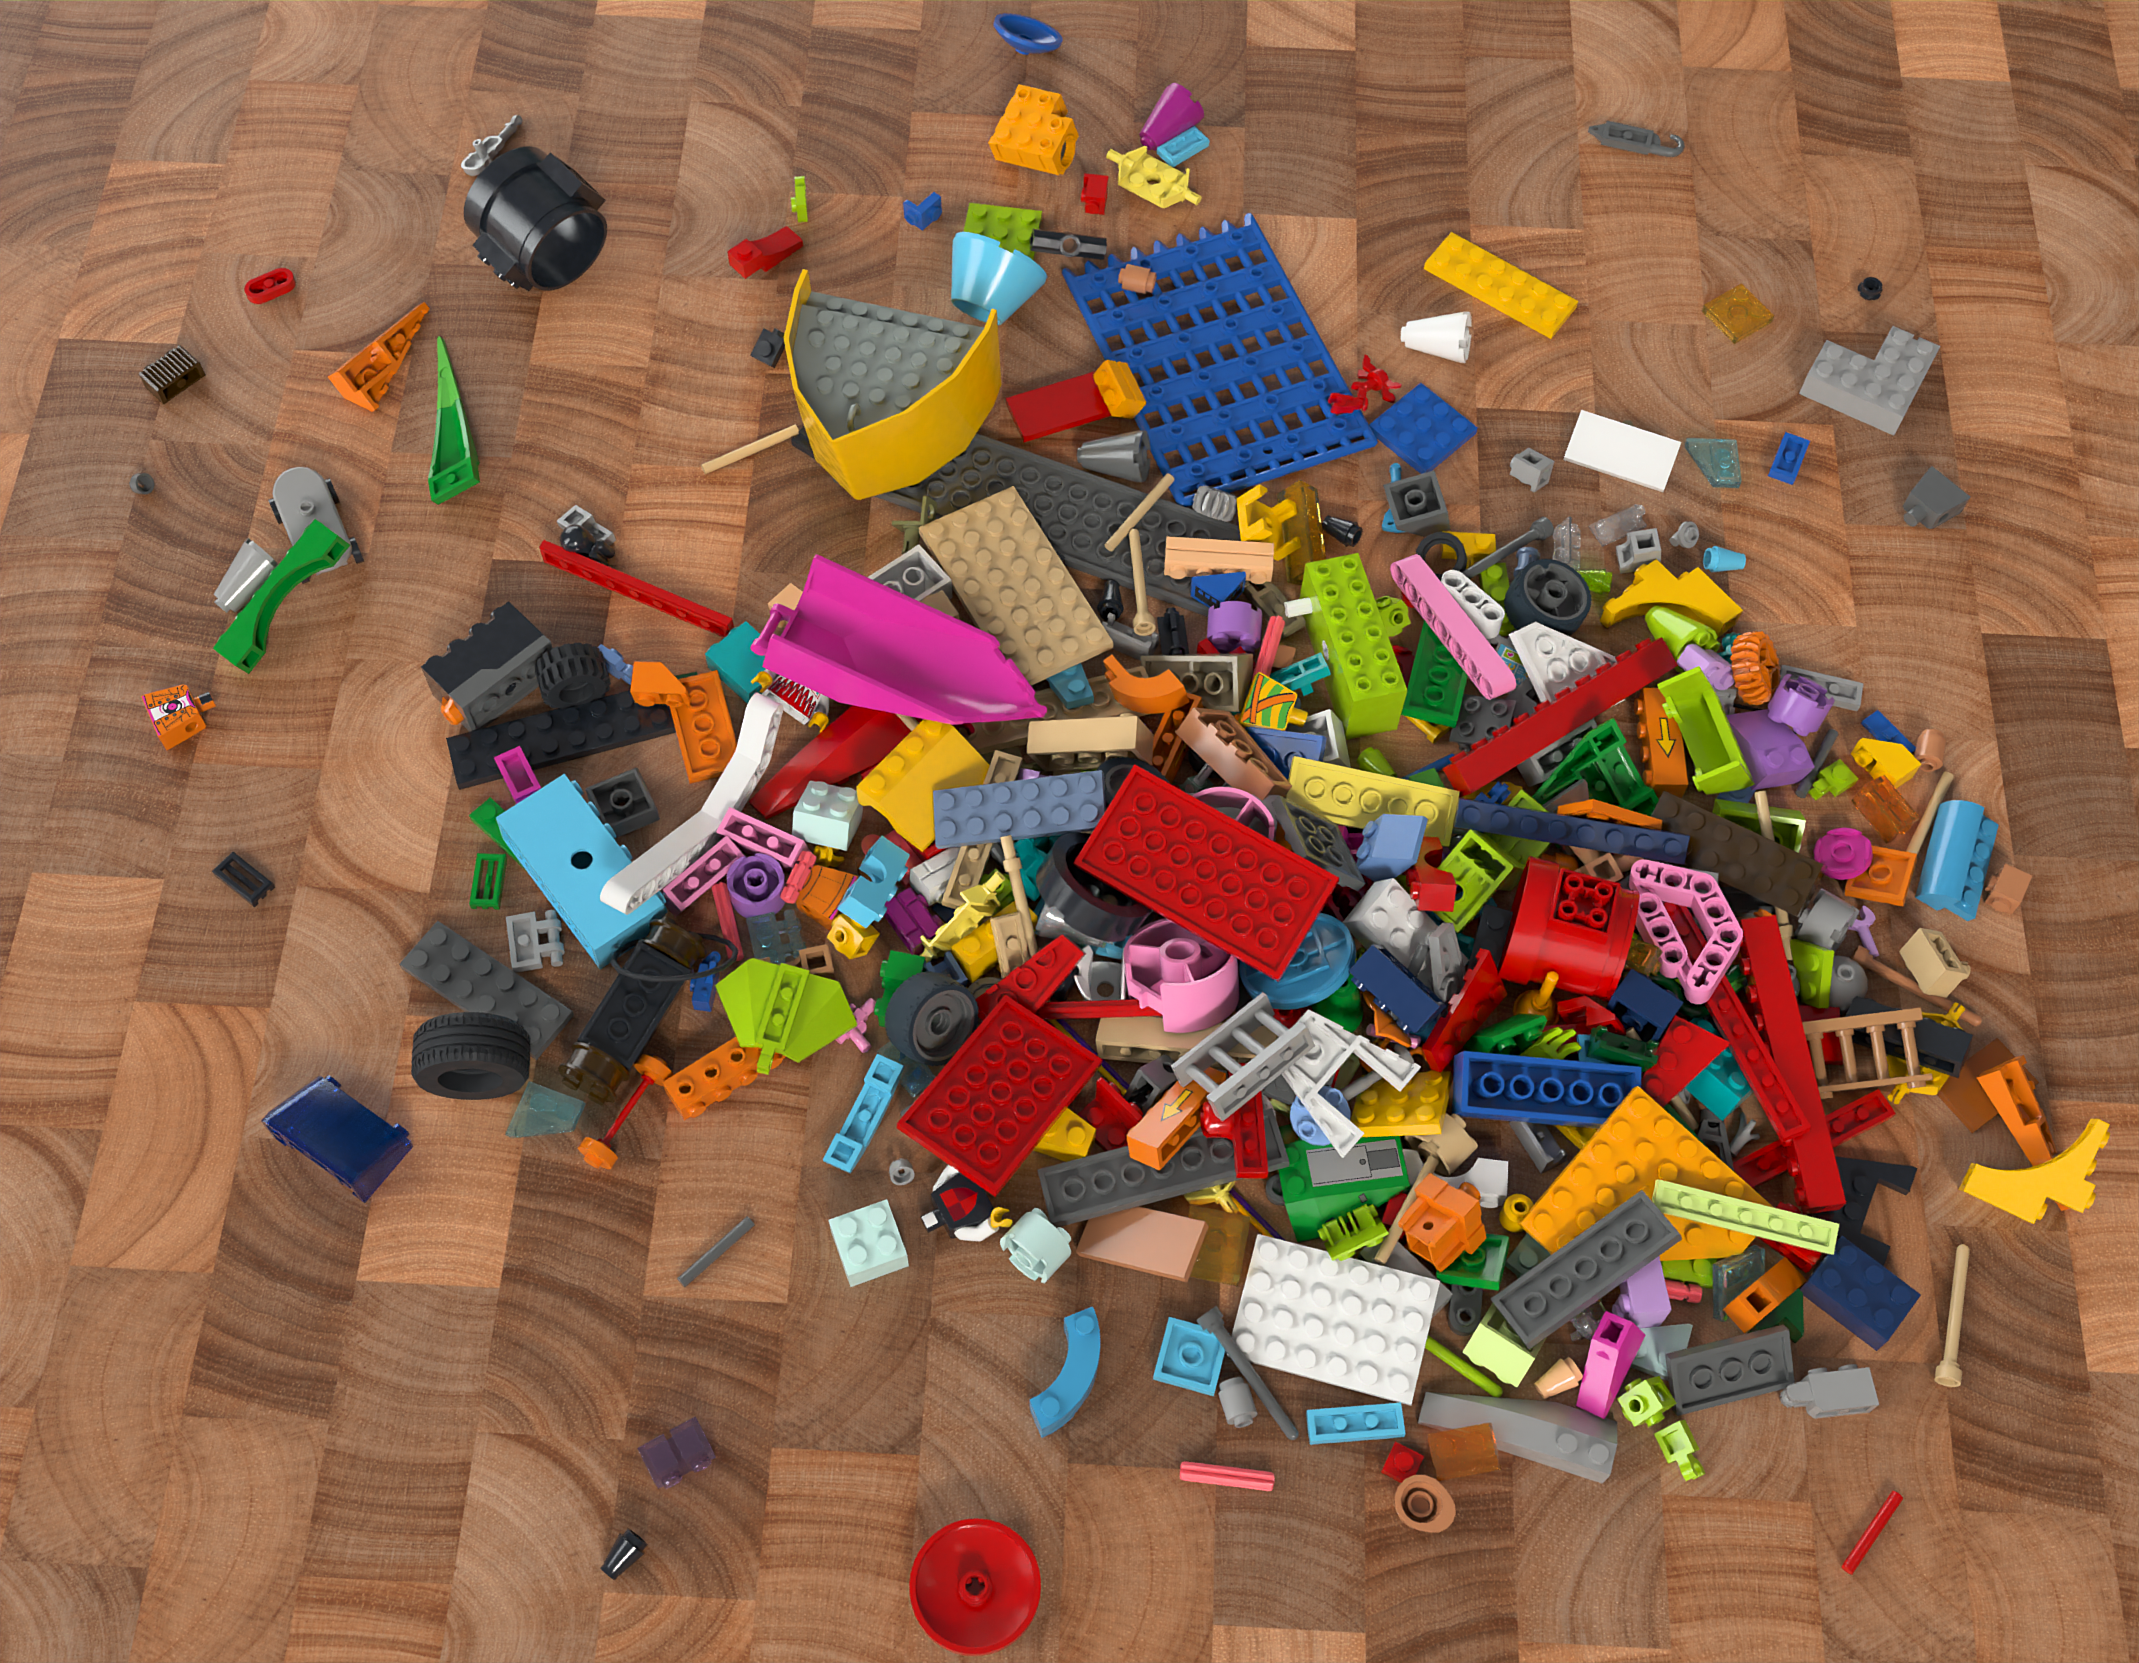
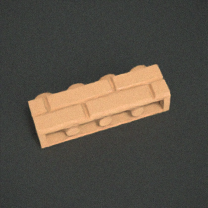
M1167 536L1164 575L1171 576L1174 579H1182L1184 577L1245 572L1246 580L1254 584L1271 582L1274 543Z

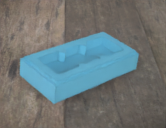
M1193 126L1157 147V154L1169 166L1175 167L1207 148L1210 140L1198 128Z

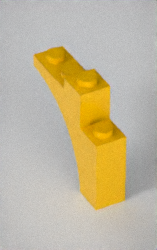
M1655 559L1648 565L1646 563L1642 564L1635 571L1632 585L1628 586L1617 599L1611 598L1605 603L1602 608L1604 611L1600 622L1608 628L1624 619L1646 615L1652 607L1660 605L1711 627L1715 630L1718 638L1737 624L1743 610L1699 567L1690 573L1686 571L1676 578Z
M2091 1118L2085 1130L2069 1148L2051 1160L2036 1166L2015 1170H2000L1971 1163L1958 1190L2032 1224L2035 1223L2036 1219L2041 1220L2048 1206V1204L2044 1203L2046 1198L2074 1211L2083 1213L2085 1208L2089 1209L2092 1206L2096 1197V1193L2093 1192L2096 1185L2084 1180L2086 1175L2090 1176L2096 1167L2097 1160L2094 1157L2098 1149H2103L2108 1142L2110 1132L2107 1130L2110 1124Z

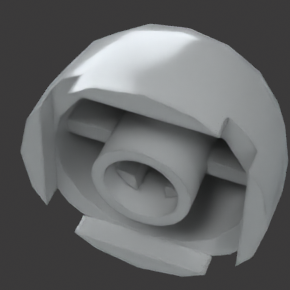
M1835 955L1833 958L1829 1007H1839L1840 1015H1844L1848 1012L1854 997H1865L1868 990V979L1864 969L1856 961L1849 957Z

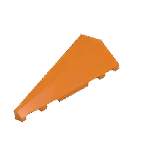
M425 302L415 307L328 376L329 380L345 399L371 412L379 407L378 403L381 397L387 392L392 376L399 369L412 344L411 340L414 334L419 330L424 315L430 309Z

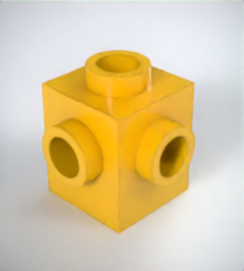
M840 914L833 920L831 924L832 929L827 938L834 944L837 951L846 955L849 959H854L867 955L880 933L871 924L865 928L847 915Z

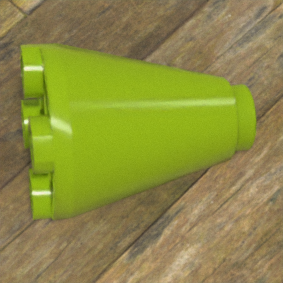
M1656 605L1645 616L1647 627L1655 640L1660 637L1664 639L1675 661L1679 659L1687 645L1696 644L1704 650L1710 649L1714 652H1717L1720 648V642L1717 641L1715 630L1669 608ZM1679 665L1673 668L1679 673L1686 672Z

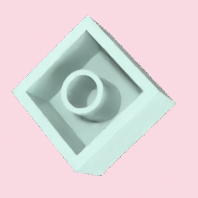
M809 781L794 809L792 836L805 842L847 851L862 821L863 806L858 803L857 791L849 787L842 788L821 781Z
M887 1199L829 1220L831 1233L850 1287L909 1266L907 1253Z

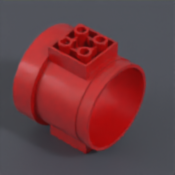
M1529 856L1512 904L1511 911L1513 916L1498 968V977L1526 986L1528 981L1543 984L1547 974L1550 971H1554L1559 976L1554 988L1587 997H1597L1602 1001L1609 1002L1619 983L1630 948L1639 908V891L1623 889L1620 883L1561 868L1559 870V863Z

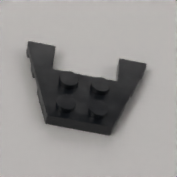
M1835 1156L1846 1204L1839 1210L1806 1215L1838 1223V1239L1841 1236L1845 1237L1884 1266L1891 1246L1866 1236L1860 1231L1877 1183L1907 1195L1910 1192L1918 1168Z

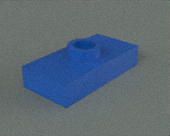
M1785 432L1768 476L1793 485L1810 440Z

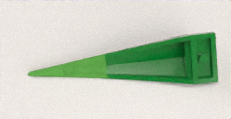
M438 336L437 417L432 460L428 476L431 501L437 505L480 483L478 472L479 458L445 341Z

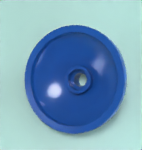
M1010 13L999 14L995 17L993 23L997 33L1020 54L1028 55L1029 53L1042 54L1058 49L1063 41L1060 33L1054 28L1027 16Z

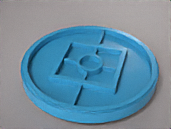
M1320 913L1279 982L1241 960L1239 966L1240 977L1246 991L1253 999L1264 992L1274 1009L1290 1010L1307 1007L1327 998L1343 985L1350 975V968L1355 964L1356 947L1350 931L1340 920Z

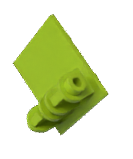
M1364 1204L1353 1210L1359 1227L1356 1226L1350 1212L1347 1213L1354 1228L1348 1231L1342 1217H1338L1345 1230L1344 1234L1336 1219L1323 1224V1228L1317 1230L1322 1241L1329 1240L1324 1245L1332 1261L1336 1259L1339 1261L1346 1260L1356 1253L1355 1250L1365 1245L1373 1247L1384 1240L1383 1237L1389 1234L1379 1217L1373 1219L1378 1216L1373 1204L1368 1207Z

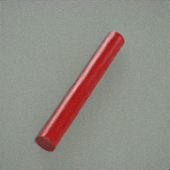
M1896 1491L1890 1493L1842 1564L1841 1568L1845 1572L1853 1575L1902 1502L1903 1497Z

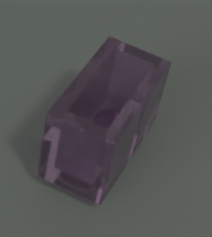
M696 1416L669 1430L672 1437L668 1440L662 1434L637 1448L658 1489L663 1486L664 1488L675 1486L682 1480L681 1476L692 1470L694 1472L704 1470L711 1464L710 1460L716 1458Z

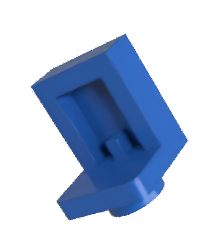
M933 192L918 206L906 200L903 202L904 218L910 225H915L923 231L941 216V196Z

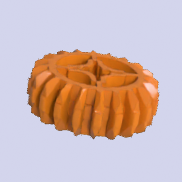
M1763 631L1743 633V635L1737 636L1731 648V669L1733 671L1732 678L1735 680V687L1738 688V694L1742 697L1743 701L1749 705L1769 703L1780 684L1781 668L1779 667V658H1777L1776 654L1777 650L1773 647V641Z

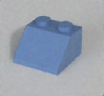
M1383 814L1375 821H1369L1363 829L1362 835L1364 839L1356 854L1358 857L1356 865L1360 873L1376 882L1396 878L1417 863L1428 819L1424 816Z

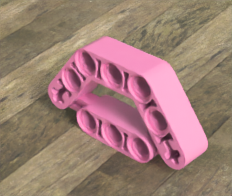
M1638 860L1631 867L1629 878L1630 890H1636L1640 893L1635 925L1659 972L1668 978L1678 977L1684 989L1686 999L1694 1004H1703L1710 999L1738 954L1743 931L1716 880L1711 875L1651 860ZM1668 882H1674V883H1676L1678 886H1676V887H1671V886H1669V885L1666 884V883H1668ZM1703 889L1706 890L1708 893L1702 894L1697 892L1696 890ZM1662 901L1690 907L1708 939V943L1694 965L1691 964L1687 956V949ZM1643 908H1649V909H1651L1653 912H1652V913H1645V912H1643L1641 909H1643ZM1716 913L1720 918H1713L1709 914ZM1654 933H1663L1666 937L1660 938L1655 936ZM1721 938H1730L1734 942L1727 943L1724 942ZM1674 957L1679 962H1669L1666 958ZM1714 960L1717 961L1720 965L1713 966L1710 965L1707 961ZM1703 977L1705 979L1704 985L1702 984L1700 987H1697Z

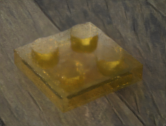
M1742 283L1704 304L1702 312L1734 344L1772 323L1774 315Z

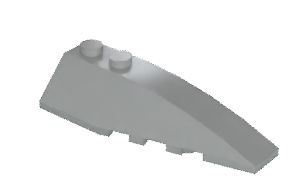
M1426 1392L1417 1422L1599 1483H1603L1611 1475L1617 1448V1421L1607 1418L1604 1420L1589 1412L1552 1401Z

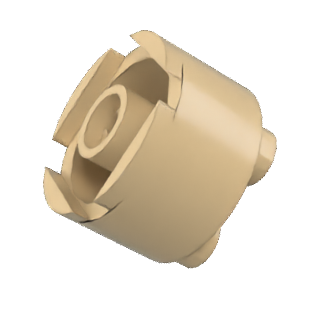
M1454 1113L1451 1116L1445 1114L1442 1134L1405 1136V1141L1410 1150L1418 1151L1420 1157L1423 1155L1427 1159L1428 1156H1431L1439 1161L1434 1173L1443 1177H1448L1478 1147L1475 1140L1464 1130L1466 1127L1464 1120Z

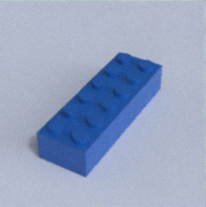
M1463 1051L1454 1056L1452 1114H1457L1460 1117L1599 1129L1634 1087L1639 1086L1641 1088V1067Z

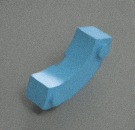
M1093 1306L1064 1318V1331L1068 1342V1354L1064 1367L1050 1387L1038 1396L1030 1399L1029 1409L1041 1438L1055 1432L1072 1419L1093 1388L1100 1356V1329Z

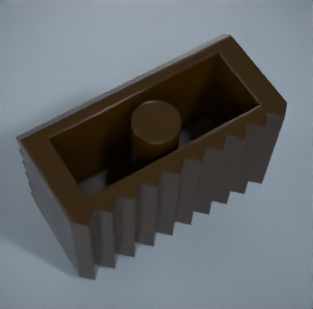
M181 345L169 350L156 363L153 362L147 365L143 371L139 372V376L146 389L163 405L206 376L200 362Z

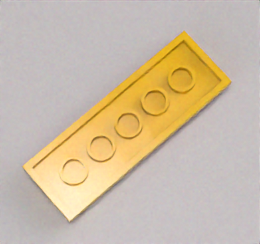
M1453 232L1446 237L1425 262L1424 270L1549 339L1553 338L1577 308L1578 301Z

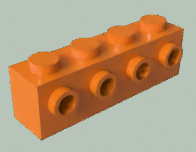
M734 1037L663 1081L662 1084L667 1096L684 1121L690 1117L695 1118L701 1115L706 1110V1107L715 1101L725 1100L739 1086H746L752 1083L757 1078V1075L760 1074L757 1072V1063L762 1048L740 1047L737 1038ZM775 1052L770 1070L779 1066L786 1056Z

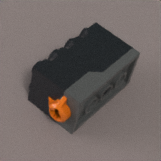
M509 601L503 606L496 608L491 613V619L488 622L474 624L469 630V636L465 639L451 641L447 646L445 654L442 656H432L421 666L432 695L442 704V714L452 725L461 723L469 732L485 728L538 688L535 665L545 652L551 651L553 648L551 641Z

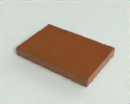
M1998 1038L1966 1060L1959 1078L1949 1076L1937 1093V1096L1972 1134L1999 1114L1977 1077L1983 1071L2015 1058ZM2023 1065L2022 1067L2028 1081H2033L2036 1086L2039 1081Z

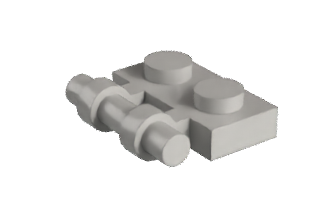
M555 910L546 911V920L537 921L535 911L506 917L511 965L515 973L543 968L542 957L547 956L551 958L552 966L557 967L563 964L562 955L565 954L564 944L560 942L559 932L562 930L561 921L557 919V912ZM539 934H548L549 943L540 945Z

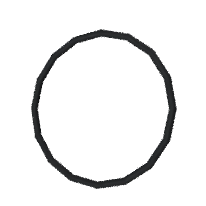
M697 933L703 939L714 940L727 945L733 951L731 958L722 965L703 972L680 976H651L630 972L621 968L617 963L618 956L629 948L636 946L637 942L641 940L638 939L616 950L610 963L618 973L633 979L652 982L685 981L706 977L725 970L736 961L738 949L727 939L716 935Z

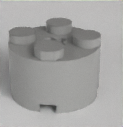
M1821 889L1813 901L1815 906L1812 910L1807 907L1800 916L1798 922L1801 924L1794 932L1795 937L1793 938L1834 950L1835 953L1847 936L1845 933L1849 926H1853L1859 910L1832 893Z

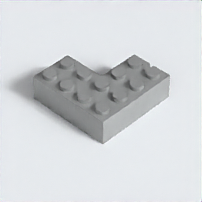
M1892 326L1875 360L1826 340L1799 394L1894 436L1940 346L1920 337L1918 340L1913 339V334L1895 326Z

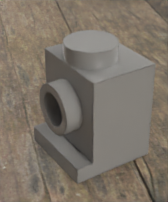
M1527 448L1520 454H1516L1511 460L1510 475L1516 477L1524 484H1529L1531 486L1530 490L1535 493L1549 483L1555 461Z

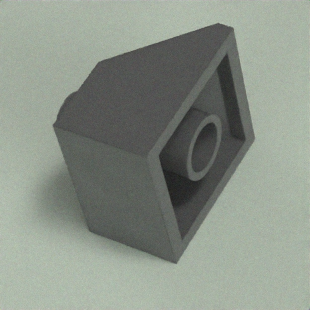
M1435 470L1383 485L1397 530L1423 537L1451 530L1447 507Z

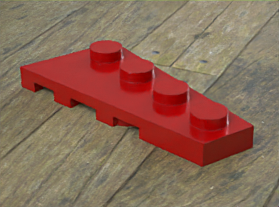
M1065 934L1060 935L1033 955L1031 959L1018 966L1008 976L976 998L979 1018L984 1021L1005 995L1036 1015L1087 953Z
M1480 948L1476 955L1479 961L1474 969H1468L1463 977L1464 982H1466L1459 995L1453 994L1448 1003V1014L1445 1018H1439L1422 1047L1432 1071L1439 1073L1443 1071L1507 995L1503 982L1498 977L1499 972L1490 950Z

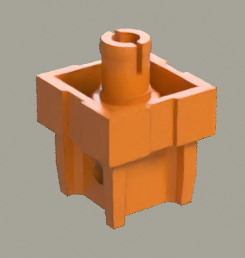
M1431 1173L1415 1188L1417 1200L1406 1210L1398 1222L1399 1227L1405 1231L1407 1238L1404 1248L1433 1263L1436 1270L1440 1272L1452 1264L1464 1250L1472 1255L1487 1238L1484 1224L1481 1221L1482 1213L1479 1203L1481 1194L1478 1189L1468 1182H1463L1456 1189Z

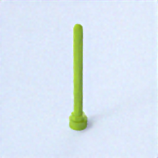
M1429 1335L1427 1336L1425 1348L1491 1396L1500 1397L1503 1394V1390L1498 1384Z

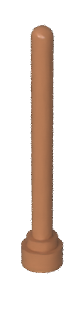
M1861 945L1855 948L1850 957L1864 971L1869 969L1947 1012L1955 1003L1946 997L1925 994L1920 990L1916 981L1874 960L1873 955L1869 954L1870 950ZM1966 1008L1959 1017L1973 1026H1979L1982 1022V1018Z

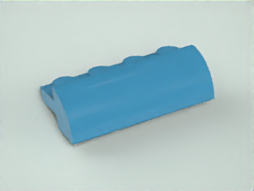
M1951 800L1939 805L1915 898L1937 911L1946 908L1964 920L1970 921L1976 917L1999 824L1983 815L1985 807L1969 801Z

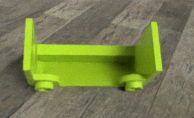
M1700 666L1657 684L1660 692L1666 699V702L1662 704L1668 719L1674 717L1696 767V775L1692 776L1698 792L1704 791L1706 795L1742 790L1755 785L1719 697Z

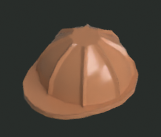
M1413 1475L1406 1478L1397 1488L1394 1497L1395 1510L1399 1518L1407 1526L1419 1531L1437 1533L1446 1530L1453 1523L1456 1514L1455 1503L1444 1486L1436 1479L1427 1475Z

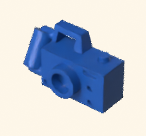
M714 951L706 956L702 963H700L698 972L717 967V963L721 959L720 954ZM719 972L706 977L691 979L690 992H693L691 1001L694 1010L712 1012L716 994L715 985L719 981Z

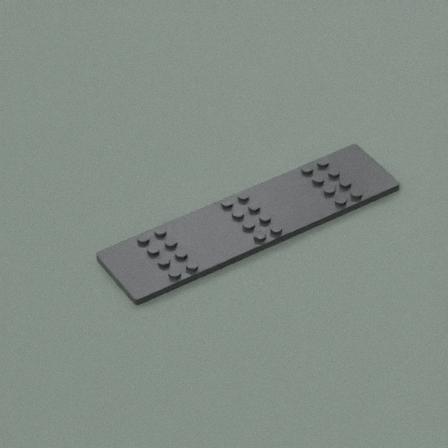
M976 433L963 453L919 484L874 496L919 513L922 510L923 496H929L937 502L936 519H939L1014 486L1055 552L1058 551L1065 557V566L1107 581H1117L1119 585L1135 591L1129 533L1113 551L1107 550L1105 543L1147 497V493ZM1159 498L1133 527L1140 534L1146 595L1208 617L1209 608L1191 597L1192 577L1174 579L1171 576L1164 575L1166 537L1241 541L1240 528L1237 525L1205 516L1195 510ZM928 506V509H927V514H928V516H930V507H929V506Z

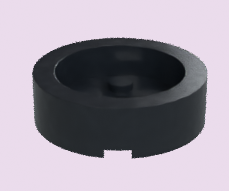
M1073 832L1059 837L1038 867L1036 873L1038 890L1048 907L1055 906L1065 916L1062 920L1063 922L1094 939L1120 942L1124 941L1127 936L1134 935L1152 910L1074 865V861L1091 834Z

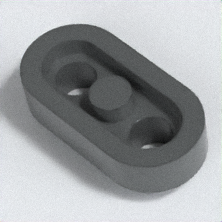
M1451 1284L1450 1292L1452 1296L1449 1300L1447 1321L1449 1328L1455 1334L1468 1336L1476 1331L1480 1324L1483 1288L1472 1287L1473 1291L1467 1292L1463 1289L1462 1285ZM1460 1314H1467L1470 1317V1321H1462Z

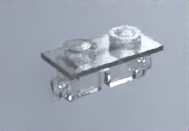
M1634 504L1607 518L1600 519L1598 522L1589 525L1588 528L1603 547L1627 536V533L1647 527L1642 519L1645 509L1642 505Z
M1569 516L1554 529L1553 560L1566 563V565H1569L1578 572V569L1581 567L1580 551H1577L1580 548L1581 530L1578 528V525L1572 524V517Z

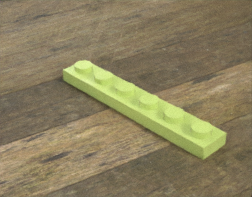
M1656 1180L1652 1202L1663 1214L1834 1255L1839 1228L1838 1223L1663 1180Z

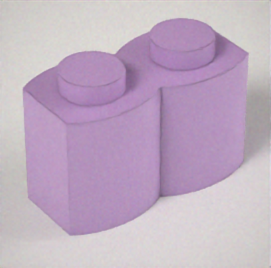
M1687 645L1676 661L1685 671L1700 666L1711 685L1718 690H1726L1735 682L1734 678H1732V665L1713 650H1704L1699 645Z

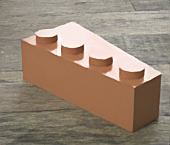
M1193 707L1175 732L1232 788L1253 794L1263 801L1269 795L1285 797L1292 787L1289 781L1229 711Z

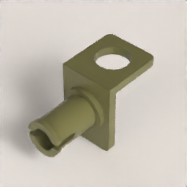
M923 496L920 521H892V526L904 532L902 554L919 544L920 534L918 527L925 526V524L936 519L937 502L929 496ZM928 506L930 507V517H929V518H928V514H927Z

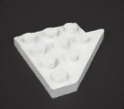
M1537 622L1509 634L1541 702L1547 699L1549 702H1552L1556 699L1555 693L1566 687H1569L1571 690L1576 687L1574 682L1588 674L1591 677L1596 675L1595 669L1607 662H1610L1611 665L1617 662L1615 656Z

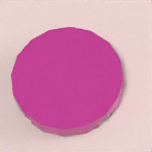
M1846 827L1828 831L1827 835L1822 839L1820 837L1816 841L1813 850L1815 861L1828 866L1824 875L1839 880L1852 879L1863 874L1870 866L1873 858L1870 840L1863 836L1862 832Z

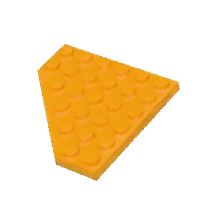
M1636 1086L1532 1206L1518 1225L1552 1255L1639 1191L1643 1190L1652 1201L1656 1180L1680 1184L1769 1207L1773 1206L1639 1086ZM1663 1214L1680 1233L1682 1240L1662 1253L1659 1258L1660 1261L1739 1257L1756 1236Z

